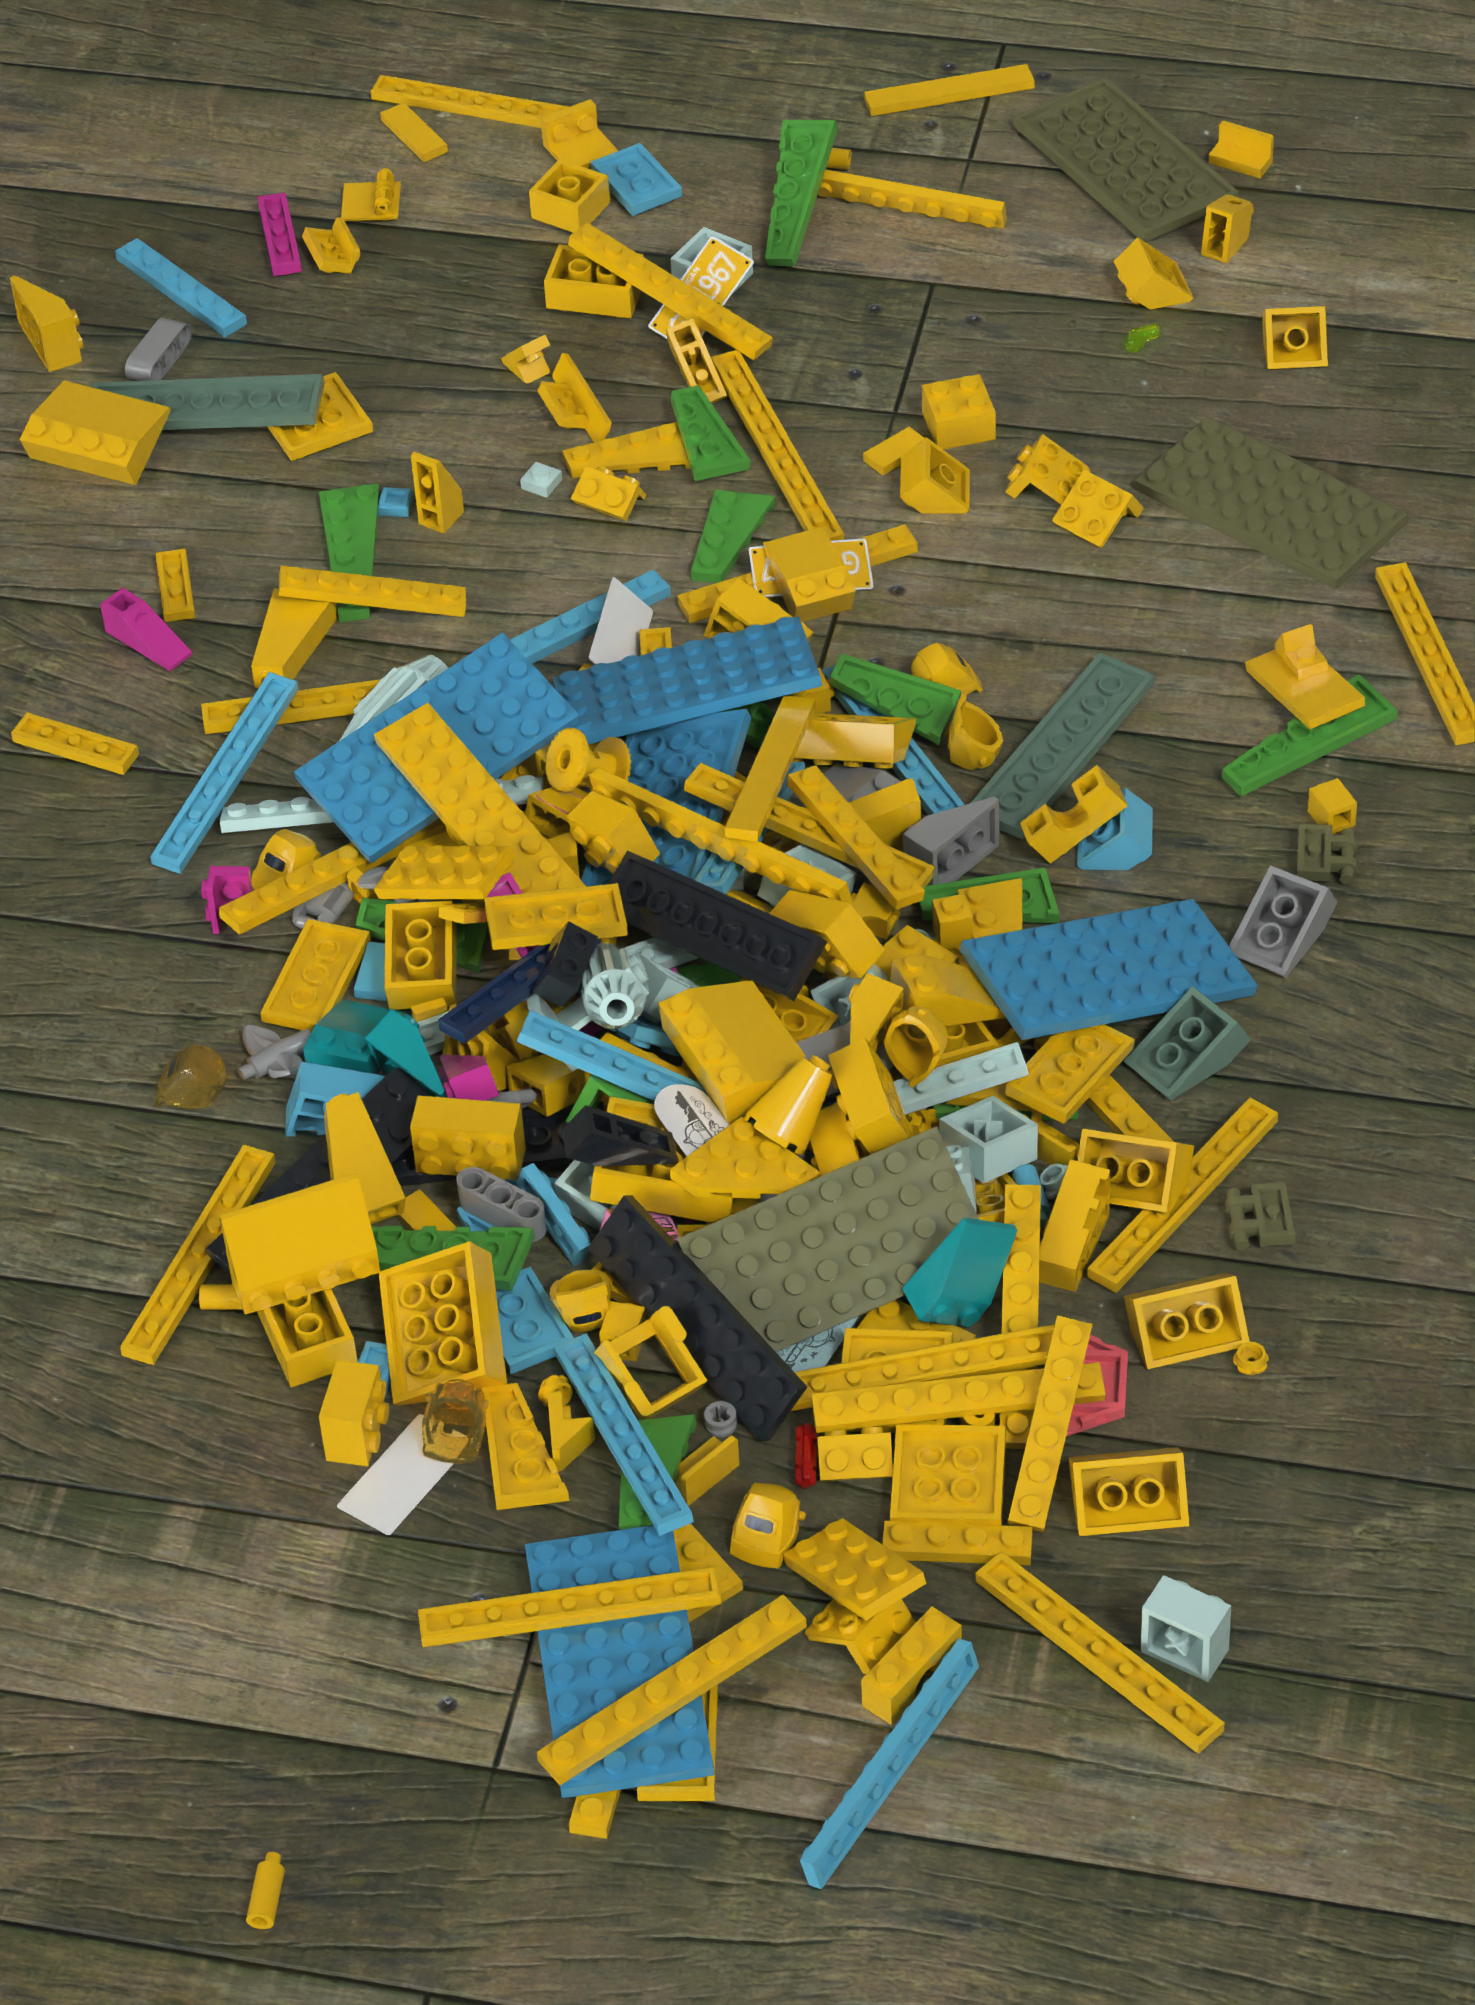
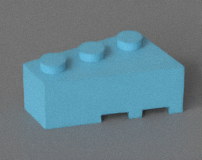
M301 1062L286 1106L285 1137L296 1136V1131L317 1130V1135H325L324 1114L326 1103L333 1097L344 1093L350 1095L359 1092L362 1099L385 1075Z

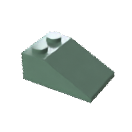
M1192 986L1124 1062L1167 1099L1172 1101L1229 1065L1252 1039L1237 1021Z

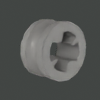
M716 1401L706 1407L704 1411L705 1429L710 1435L721 1438L735 1432L737 1428L736 1409L732 1404L725 1401ZM720 1416L727 1417V1420L723 1421L721 1419V1422H716L714 1418L718 1417L720 1420Z

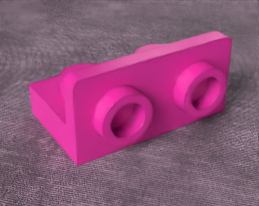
M210 866L208 879H203L201 892L202 898L208 901L206 903L205 916L206 921L212 924L213 934H220L223 920L219 917V907L253 891L250 867Z

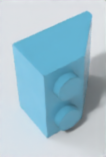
M1127 788L1122 789L1121 791L1128 806L1078 843L1077 866L1082 870H1130L1140 862L1146 861L1152 855L1153 807Z

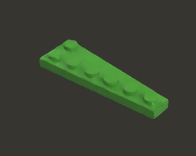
M783 120L779 144L781 151L780 162H777L776 168L778 178L777 184H774L773 191L775 202L774 206L771 207V224L769 226L765 254L768 266L796 265L839 128L835 120Z
M378 483L319 491L331 571L374 576L373 565L376 552L375 540L377 538L378 504L380 500ZM336 602L339 622L370 618L371 606Z
M1358 674L1348 680V682L1365 697L1366 706L1311 730L1300 720L1294 718L1287 723L1285 730L1279 734H1271L1261 741L1258 746L1251 748L1222 769V779L1242 797L1396 720L1398 710Z
M371 1226L377 1247L380 1271L470 1241L491 1253L496 1289L512 1291L535 1238L533 1229L528 1227H489V1231H471L470 1227H456L455 1231H437L436 1226H423L421 1230H404L402 1226Z

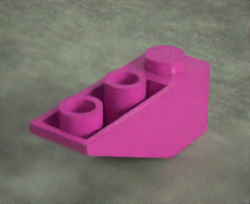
M122 587L100 604L104 627L107 633L169 672L192 656V651L143 599Z
M447 1054L439 1056L443 1066L437 1068L448 1098L486 1101L500 1095L484 1056Z

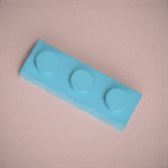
M534 1163L522 1168L516 1186L538 1197L543 1202L546 1228L573 1267L584 1262L589 1252L588 1248L591 1245L588 1233L574 1221L567 1203L557 1197L545 1173H540Z

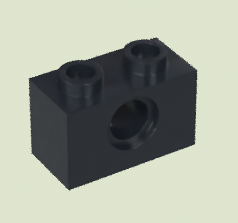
M568 921L552 939L532 992L563 1007L579 989L598 936Z

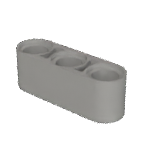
M159 318L129 355L125 364L126 377L136 381L161 380L187 348L192 334L191 326L172 319Z
M468 1167L459 1172L456 1180L459 1204L464 1211L494 1227L532 1228L535 1235L533 1242L544 1237L546 1234L545 1210L543 1202L538 1197L478 1167Z

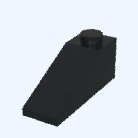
M585 1105L562 1129L566 1157L593 1166L674 1164L677 1161L672 1132Z

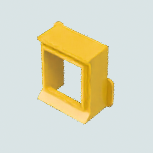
M668 1306L661 1307L655 1311L650 1319L611 1342L609 1339L605 1340L594 1352L605 1364L639 1420L653 1418L697 1392L707 1382L704 1374L683 1343L687 1335L685 1329ZM655 1335L684 1381V1384L650 1403L619 1356Z

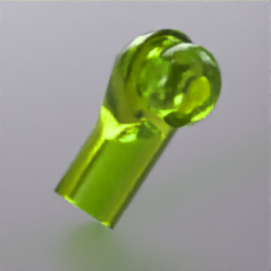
M1154 323L1131 329L1124 342L1126 349L1131 353L1140 352L1146 341L1160 337L1159 326Z

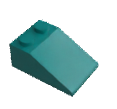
M341 1000L315 1024L303 1048L305 1062L378 1075L380 1069L374 1061L365 1037L390 1010ZM396 1011L401 1016H403V1014L405 1013L401 1011Z
M391 1009L365 1037L377 1067L386 1074H389L397 1067L431 1097L448 1098L424 1043L426 1040L418 1031L419 1024L410 1015L404 1013L401 1016Z
M963 1218L902 1288L919 1321L971 1327L978 1322L981 1315L992 1303L1017 1233L1015 1225Z

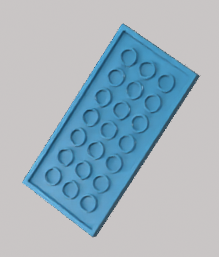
M799 616L793 618L783 617L773 623L751 625L745 630L733 633L723 632L713 638L701 641L690 640L681 646L658 648L649 654L641 656L630 655L620 661L608 664L598 663L588 669L566 671L560 676L552 677L555 689L580 716V723L572 728L582 731L588 744L600 742L607 737H620L822 686L821 677Z
M503 632L294 771L295 779L370 864L439 818L376 744L375 733L424 704L429 703L494 780H496L536 751L554 740L555 735H558L559 731L572 728L580 723L579 714Z
M741 709L712 713L628 734L625 741L631 754V770L628 782L715 822L721 823L724 808L685 792V781L700 762L734 777L751 721L748 710ZM641 819L660 852V855L653 862L694 880L712 852L707 849L702 850L694 843L681 837L676 838L662 828L650 826ZM587 861L581 881L586 887L609 884L614 874L604 867H594Z
M1194 899L963 940L960 947L961 954L1021 1040L1169 1012L1192 986L1213 1003L1254 996L1258 987L1257 983Z
M654 1525L525 1544L532 1593L680 1572L673 1531L659 1536ZM687 1610L537 1631L553 1741L694 1652ZM702 1696L694 1699L560 1786L562 1798L713 1776L714 1766Z

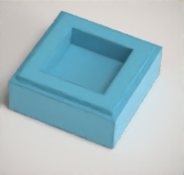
M383 487L378 504V516L409 517L414 497L413 489Z

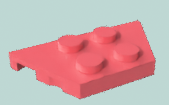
M1090 1334L1083 1364L1100 1362L1106 1393L1105 1401L1074 1404L1066 1437L1125 1417L1128 1351L1115 1345L1105 1344L1100 1338Z

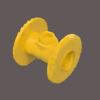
M566 728L559 731L558 735H555L554 740L551 741V745L548 747L549 750L545 759L547 780L557 791L568 792L576 786L588 787L593 791L589 774L596 767L628 781L630 776L631 754L627 744L620 738L607 737L596 746L594 751H591L582 731L576 728Z

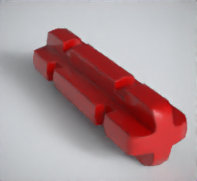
M805 1423L796 1428L795 1484L800 1485L801 1489H807V1487L816 1484L817 1433L811 1423Z

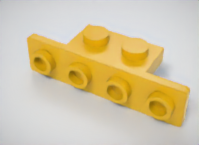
M562 353L552 375L556 383L541 381L537 391L559 426L566 429H585L593 443L605 440L610 432L612 422L569 354Z

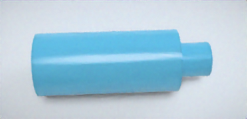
M1030 1164L1021 1165L1013 1171L1012 1178L1017 1185H1041L1040 1228H1044L1051 1214V1209L1035 1166Z

